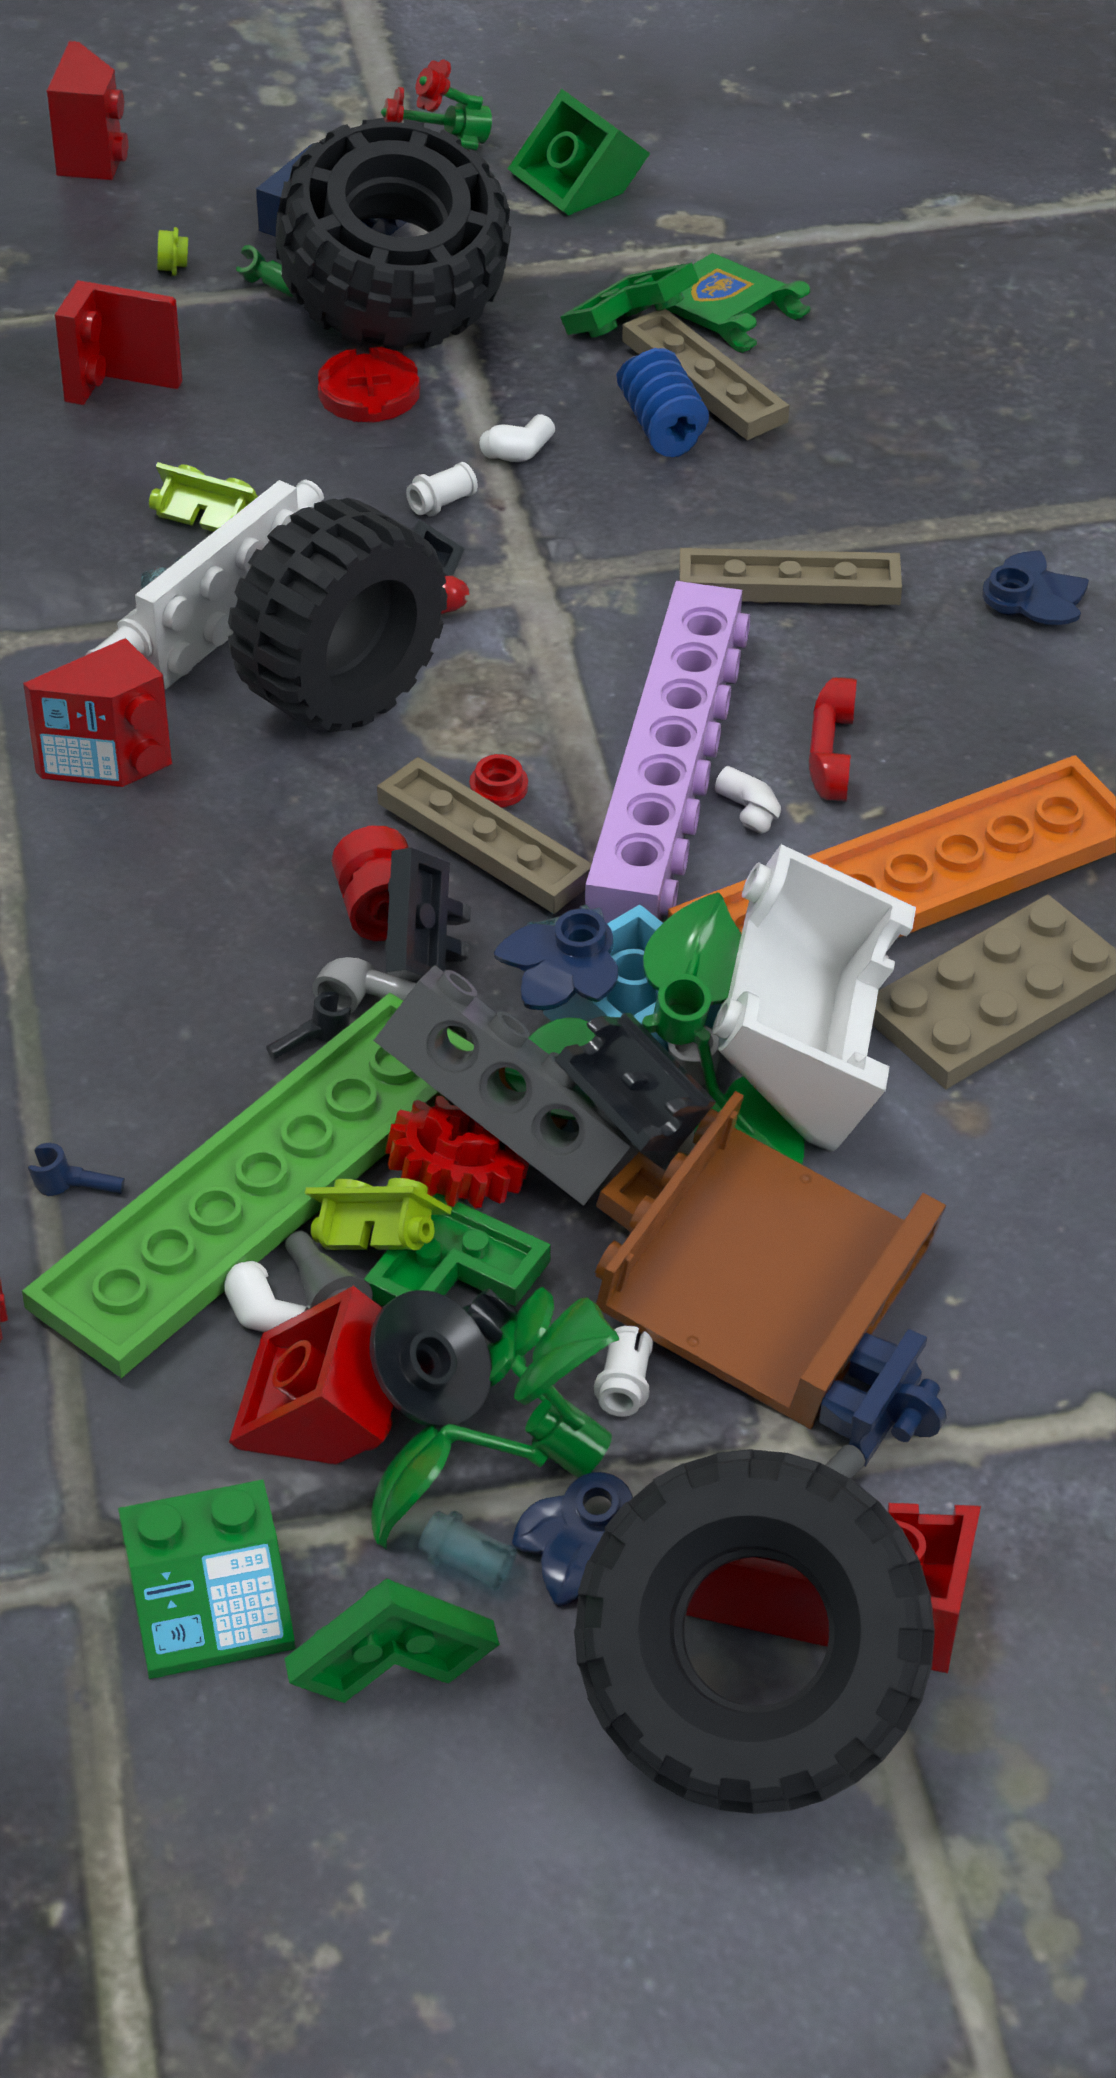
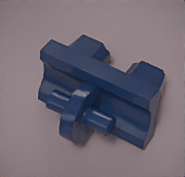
M911 1329L906 1331L898 1345L865 1333L850 1360L849 1376L871 1385V1388L866 1393L837 1380L833 1382L822 1400L819 1422L838 1434L849 1438V1445L855 1446L864 1455L865 1467L893 1423H895L891 1429L893 1437L901 1442H909L913 1435L932 1437L938 1434L947 1419L946 1410L937 1398L940 1392L939 1385L931 1379H923L918 1386L922 1371L917 1365L916 1360L926 1346L927 1337Z

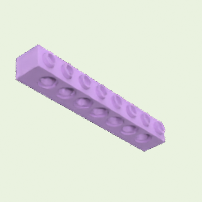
M681 581L675 582L586 881L585 909L597 912L606 923L639 904L662 922L663 915L668 916V909L676 906L679 882L678 880H673L674 874L684 875L686 871L690 841L689 839H684L685 834H696L700 814V800L695 799V796H706L711 770V761L706 760V756L715 758L717 756L721 723L716 722V719L726 720L731 686L726 685V682L736 683L741 658V650L736 649V647L745 648L748 640L750 614L741 613L742 590Z

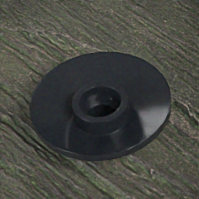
M426 1290L403 1293L388 1302L378 1313L370 1335L371 1364L378 1384L394 1407L409 1419L421 1425L433 1426L434 1428H443L447 1424L458 1425L474 1416L483 1406L491 1386L489 1378L492 1367L486 1341L472 1317L450 1298Z

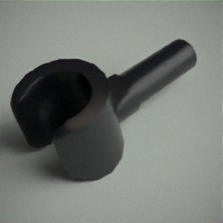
M328 991L317 995L314 999L312 1019L300 1025L298 1029L267 1045L266 1049L270 1057L275 1060L315 1038L329 1042L349 1026L351 1008L347 1007L337 1012L339 995L336 992Z
M485 1289L470 1305L462 1307L472 1317L483 1334L484 1339L490 1344H494L503 1336V1332L500 1330L501 1327L510 1318H514L518 1314L515 1309L491 1289Z

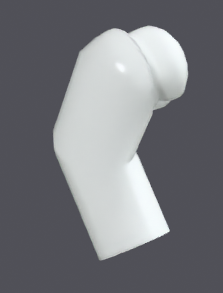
M542 414L534 416L525 427L504 424L495 425L491 430L485 431L480 437V449L489 459L499 458L509 462H525L531 459L553 436L555 426L549 417Z
M726 766L720 772L715 783V792L746 806L740 814V821L744 826L760 834L769 831L772 820L778 819L781 813V806L772 789L765 782L730 766Z
M255 1261L240 1262L234 1265L225 1279V1294L242 1326L266 1332L308 1310L307 1306L275 1299L266 1279L269 1276L266 1269Z

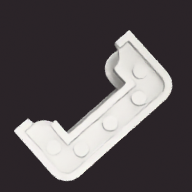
M781 844L766 866L757 863L753 867L745 882L742 897L749 900L733 977L728 998L722 1004L715 1018L712 1033L719 1036V1052L807 1142L833 1152L842 1144L886 1091L889 1066L868 1057L867 1053L878 990L893 972L895 961L889 959L888 955L885 954L900 934L907 937L913 929L916 907Z

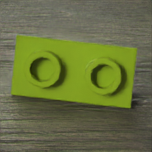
M157 462L156 469L164 484L161 489L155 488L151 492L149 507L156 510L158 517L191 526L200 509H203L205 512L199 522L201 528L215 532L258 496L255 489L242 480L227 478L224 481L206 476L200 470L189 465H179L177 468Z
M391 1178L388 1180L387 1186L377 1187L358 1180L337 1179L335 1180L334 1187H306L305 1189L306 1195L322 1203L319 1217H316L311 1224V1236L316 1243H320L327 1250H367L372 1226L374 1228L370 1246L378 1250H418L424 1243H429L433 1239L435 1228L431 1215H451L452 1208L428 1195V1187L425 1184L405 1178Z

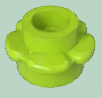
M174 227V231L159 230L157 270L172 271V276H176L177 267H187L188 237L179 236V229Z

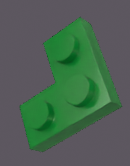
M692 262L631 274L560 316L567 335L588 332L591 338L598 337L615 329L618 326L616 319L623 314L625 317L632 316L648 309L653 304L657 311L678 304L684 300L682 292L699 282V278Z
M436 1193L433 1198L447 1205L445 1195ZM457 1202L454 1207L449 1206L452 1208L451 1215H431L435 1231L433 1239L429 1243H424L418 1250H387L364 1280L372 1289V1300L382 1306H385L392 1299L403 1293L415 1290L432 1291L445 1296L454 1283L460 1280L482 1291L491 1289L505 1302L516 1307L551 1262V1244L463 1203Z
M386 1578L380 1584L368 1590L361 1599L333 1621L316 1631L310 1639L284 1659L289 1684L345 1703L395 1664L449 1684L500 1644L494 1620Z

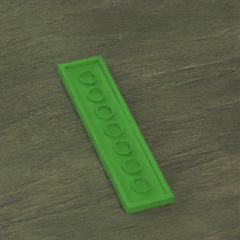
M388 993L22 1290L25 1309L117 1376L123 1378L225 1291L226 1276L234 1265L246 1261L258 1263L321 1209V1202L305 1194L306 1187H334L335 1180L337 1179L356 1180L386 1154L391 1124H395L396 1115L400 1109L411 1112L413 1101L420 1100L433 1107L436 1096H443L373 1041L403 1000L392 993ZM447 1028L448 1038L456 1048L462 1051H473L474 1044Z

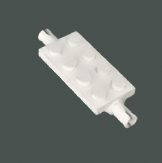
M280 480L277 481L135 595L136 608L117 623L118 630L96 648L88 651L86 655L126 638L163 674L164 689L166 690L180 677L188 674L198 662L215 648L223 645L228 640V636L233 634L228 624L229 612L231 607H236L238 598L234 592L240 577L245 579L251 567L248 561L256 549L262 550L269 542L267 535L277 525H287L291 522L290 515L302 508L311 507L314 509V503L321 502L324 499L322 490L309 480L300 481L296 487Z

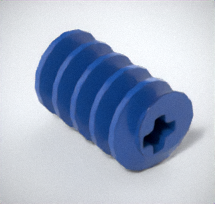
M653 348L631 357L623 363L616 374L617 385L636 415V419L642 426L652 447L657 453L665 457H679L688 452L705 430L709 421V410L675 353L665 348Z

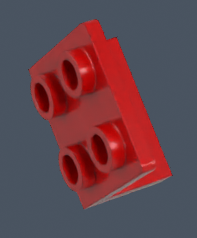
M77 280L55 313L64 402L84 405L96 386L99 387L103 383L104 377L178 389L183 379L176 299L166 295Z

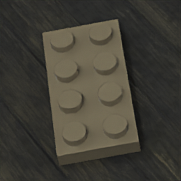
M1047 894L879 990L872 1026L944 1089H948L1115 990L1116 949Z

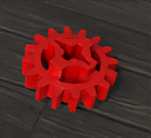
M436 1096L433 1107L420 1100L413 1101L411 1112L400 1109L397 1112L395 1124H391L385 1151L390 1154L388 1161L390 1170L402 1171L401 1178L425 1184L428 1187L427 1194L432 1197L436 1193L445 1195L447 1206L452 1207L457 1204L458 1198L468 1199L474 1208H482L484 1197H489L499 1204L504 1203L507 1191L516 1194L520 1192L523 1179H526L529 1163L456 1105H450L443 1096Z

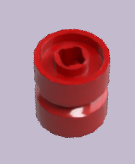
M367 826L354 830L343 837L337 844L331 859L352 929L359 936L372 941H386L389 914L388 883L391 874L392 851L409 848L406 838L398 830L387 826Z

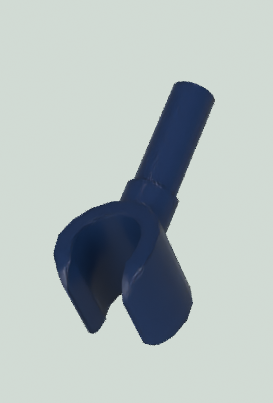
M55 1143L38 1145L34 1152L41 1167L35 1165L28 1166L35 1187L41 1194L46 1196H55L63 1193L70 1185L76 1187L84 1186L122 1194L125 1178L70 1166L62 1147Z

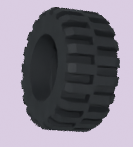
M335 498L314 503V509L306 507L290 515L291 522L287 525H277L267 535L269 542L262 550H255L248 561L251 567L245 579L240 577L234 592L238 598L236 607L230 608L228 619L229 627L233 631V634L228 636L231 657L234 659L235 670L241 681L248 685L249 690L306 727L316 731L326 730L328 732L351 730V727H361L374 721L376 713H387L397 704L396 698L402 692L408 693L418 681L415 678L422 665L427 667L433 655L430 649L435 638L440 639L444 626L440 618L441 611L447 610V593L445 588L442 587L446 584L445 574L437 553L430 542L423 539L417 532L360 500L351 498L338 500Z

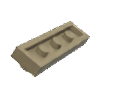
M656 310L623 324L622 341L638 354L653 348H665L674 352L707 409L746 440L788 423L789 404L668 310Z
M680 548L679 581L742 590V601L755 603H809L813 605L825 603L863 604L867 606L901 604L902 577L900 553Z
M415 758L377 786L379 805L553 914L585 890L592 863L423 759Z

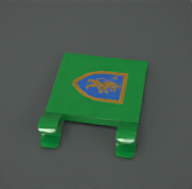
M711 253L693 264L699 282L682 292L684 300L666 309L719 333L734 350L743 353L757 345V340L749 337L746 333L757 326V320L751 314L774 301L787 317L797 320L811 312V307L802 304L799 300L810 294V286L803 281L785 284L715 253Z

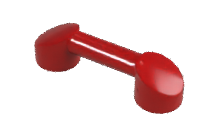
M835 677L830 679L820 691L813 710L809 772L816 792L825 800L847 802L851 755L833 753L836 723L853 725L857 679Z

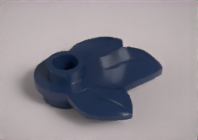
M1028 551L1012 555L1005 560L1004 565L996 567L983 584L982 596L990 607L1002 614L1014 615L1021 613L1035 622L1049 625H1064L1080 619L1081 612L1075 605L1084 597L1089 580L1087 578L1047 571V562L1042 551Z
M589 909L570 910L558 918L555 926L529 924L505 938L494 951V957L499 962L525 971L522 977L521 998L523 1005L531 1010L556 1009L566 1004L576 993L587 1000L599 1002L613 990L618 979V965L610 955L613 950L612 930L600 914Z
M592 1472L577 1478L570 1484L564 1495L538 1500L522 1513L517 1522L512 1545L514 1548L524 1552L543 1554L541 1559L542 1577L553 1603L558 1607L564 1606L578 1598L579 1594L577 1593L587 1560L593 1554L605 1531L604 1528L624 1503L633 1498L629 1487L620 1478L612 1474ZM595 1496L605 1497L611 1502L609 1510L600 1515L591 1514L584 1507L586 1502Z

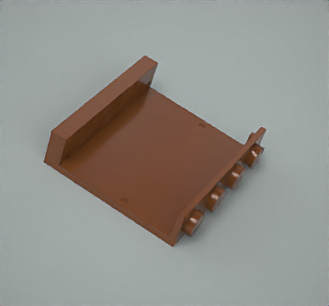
M735 1091L720 1112L711 1108L701 1120L692 1141L695 1147L689 1155L679 1151L674 1156L662 1178L660 1186L664 1189L659 1196L654 1199L647 1195L641 1201L628 1226V1231L631 1234L623 1245L614 1240L605 1250L595 1270V1276L602 1280L596 1304L601 1312L626 1326L638 1327L640 1334L646 1331L656 1343L803 1426L812 1429L820 1417L821 1403L825 1394L834 1381H843L849 1372L850 1360L865 1333L873 1335L932 1244L946 1205L922 1193L905 1220L895 1216L734 1128L744 1095Z

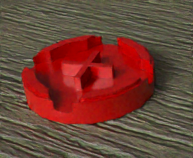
M369 347L370 354L356 355V349L344 350L328 359L319 369L318 397L325 409L337 417L350 421L380 422L396 418L409 411L419 400L420 378L415 363L402 353L383 347Z

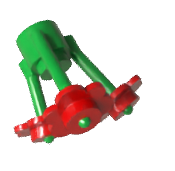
M445 59L439 62L432 60L428 67L420 72L415 85L416 93L419 95L417 99V107L419 109L435 112L441 104L442 96L458 102L455 106H449L445 115L404 109V87L395 89L394 99L386 98L384 108L381 110V115L385 118V122L402 123V120L408 119L422 123L444 125V130L462 140L461 146L469 150H477L478 143H485L490 135L492 127L490 108L482 105V96L468 95L450 87L448 77L451 72V63Z

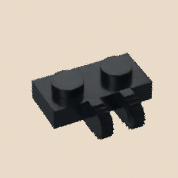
M412 847L393 850L391 855V874L388 883L389 914L388 933L385 943V973L417 983L434 965L444 972L445 961L462 962L469 959V944L448 936L447 925L454 926L470 922L471 908L467 904L448 897L450 863Z

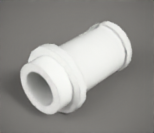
M460 462L454 465V467L432 476L425 474L415 476L412 484L407 486V500L411 509L416 514L434 516L441 511L442 506L476 493L478 487L477 479L472 468L467 463Z
M622 1326L615 1329L619 1336V1341L608 1345L604 1371L598 1374L594 1382V1394L598 1398L599 1405L604 1411L614 1416L625 1417L633 1415L649 1398V1384L645 1376L649 1355L653 1348V1340L644 1331L640 1336L638 1350H635L634 1347L639 1330L635 1326Z

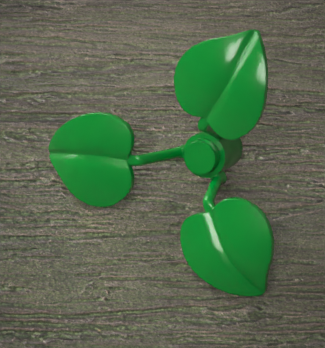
M718 892L710 894L674 913L650 937L644 951L643 970L647 982L658 991L653 1014L645 1016L642 1020V1025L649 1033L656 1032L663 1040L671 1044L684 1045L694 1042L697 1045L707 1093L716 1101L712 1109L720 1112L735 1091L744 1095L734 1128L794 1161L803 1164V1137L745 1077L736 1079L728 1087L725 1095L718 1087L709 1045L711 1034L704 1026L710 1005L722 1004L728 998L742 934L731 918L722 895ZM567 1017L541 1026L529 1036V1039L548 1054L551 1052L560 1054L566 1046L575 1044L583 1046L595 1037V1034L586 1026L588 1021L581 1018ZM506 1067L504 1072L505 1080L512 1090L516 1092L526 1091L524 1077L517 1070ZM551 1110V1116L561 1119L577 1120L575 1116L567 1110ZM698 1124L697 1127L694 1129V1134H695V1132H696V1130H697L699 1124Z
M540 1287L525 1301L516 1317L510 1318L501 1327L500 1330L503 1332L501 1339L494 1344L489 1343L487 1345L492 1367L489 1381H491L490 1387L496 1385L512 1369L520 1379L515 1389L514 1399L523 1405H527L537 1398L542 1401L532 1412L525 1427V1431L532 1436V1445L453 1424L445 1425L440 1431L433 1426L425 1427L395 1456L381 1477L376 1489L371 1511V1524L374 1539L378 1545L385 1550L387 1549V1539L390 1531L438 1477L448 1458L451 1443L455 1441H464L528 1459L539 1468L549 1457L576 1478L590 1473L599 1464L610 1446L611 1432L564 1399L553 1386V1384L611 1343L619 1341L617 1332L605 1320L596 1303L589 1298H581L575 1301L549 1327L554 1311V1299L548 1290ZM536 1345L532 1356L533 1362L527 1367L525 1354Z

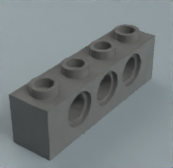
M434 965L416 983L373 1041L584 1206L633 1143L556 1063L555 1059L558 1057V1053H546L529 1039V1031L518 1019L503 1011L495 1013L476 998V989L463 976L451 970L443 972ZM458 1026L466 1030L473 1040V1051H462L456 1048L448 1038L447 1027ZM509 1067L517 1070L525 1079L526 1091L516 1092L508 1089L500 1079L499 1068ZM564 1109L572 1113L578 1121L579 1131L570 1133L559 1129L552 1120L551 1110Z

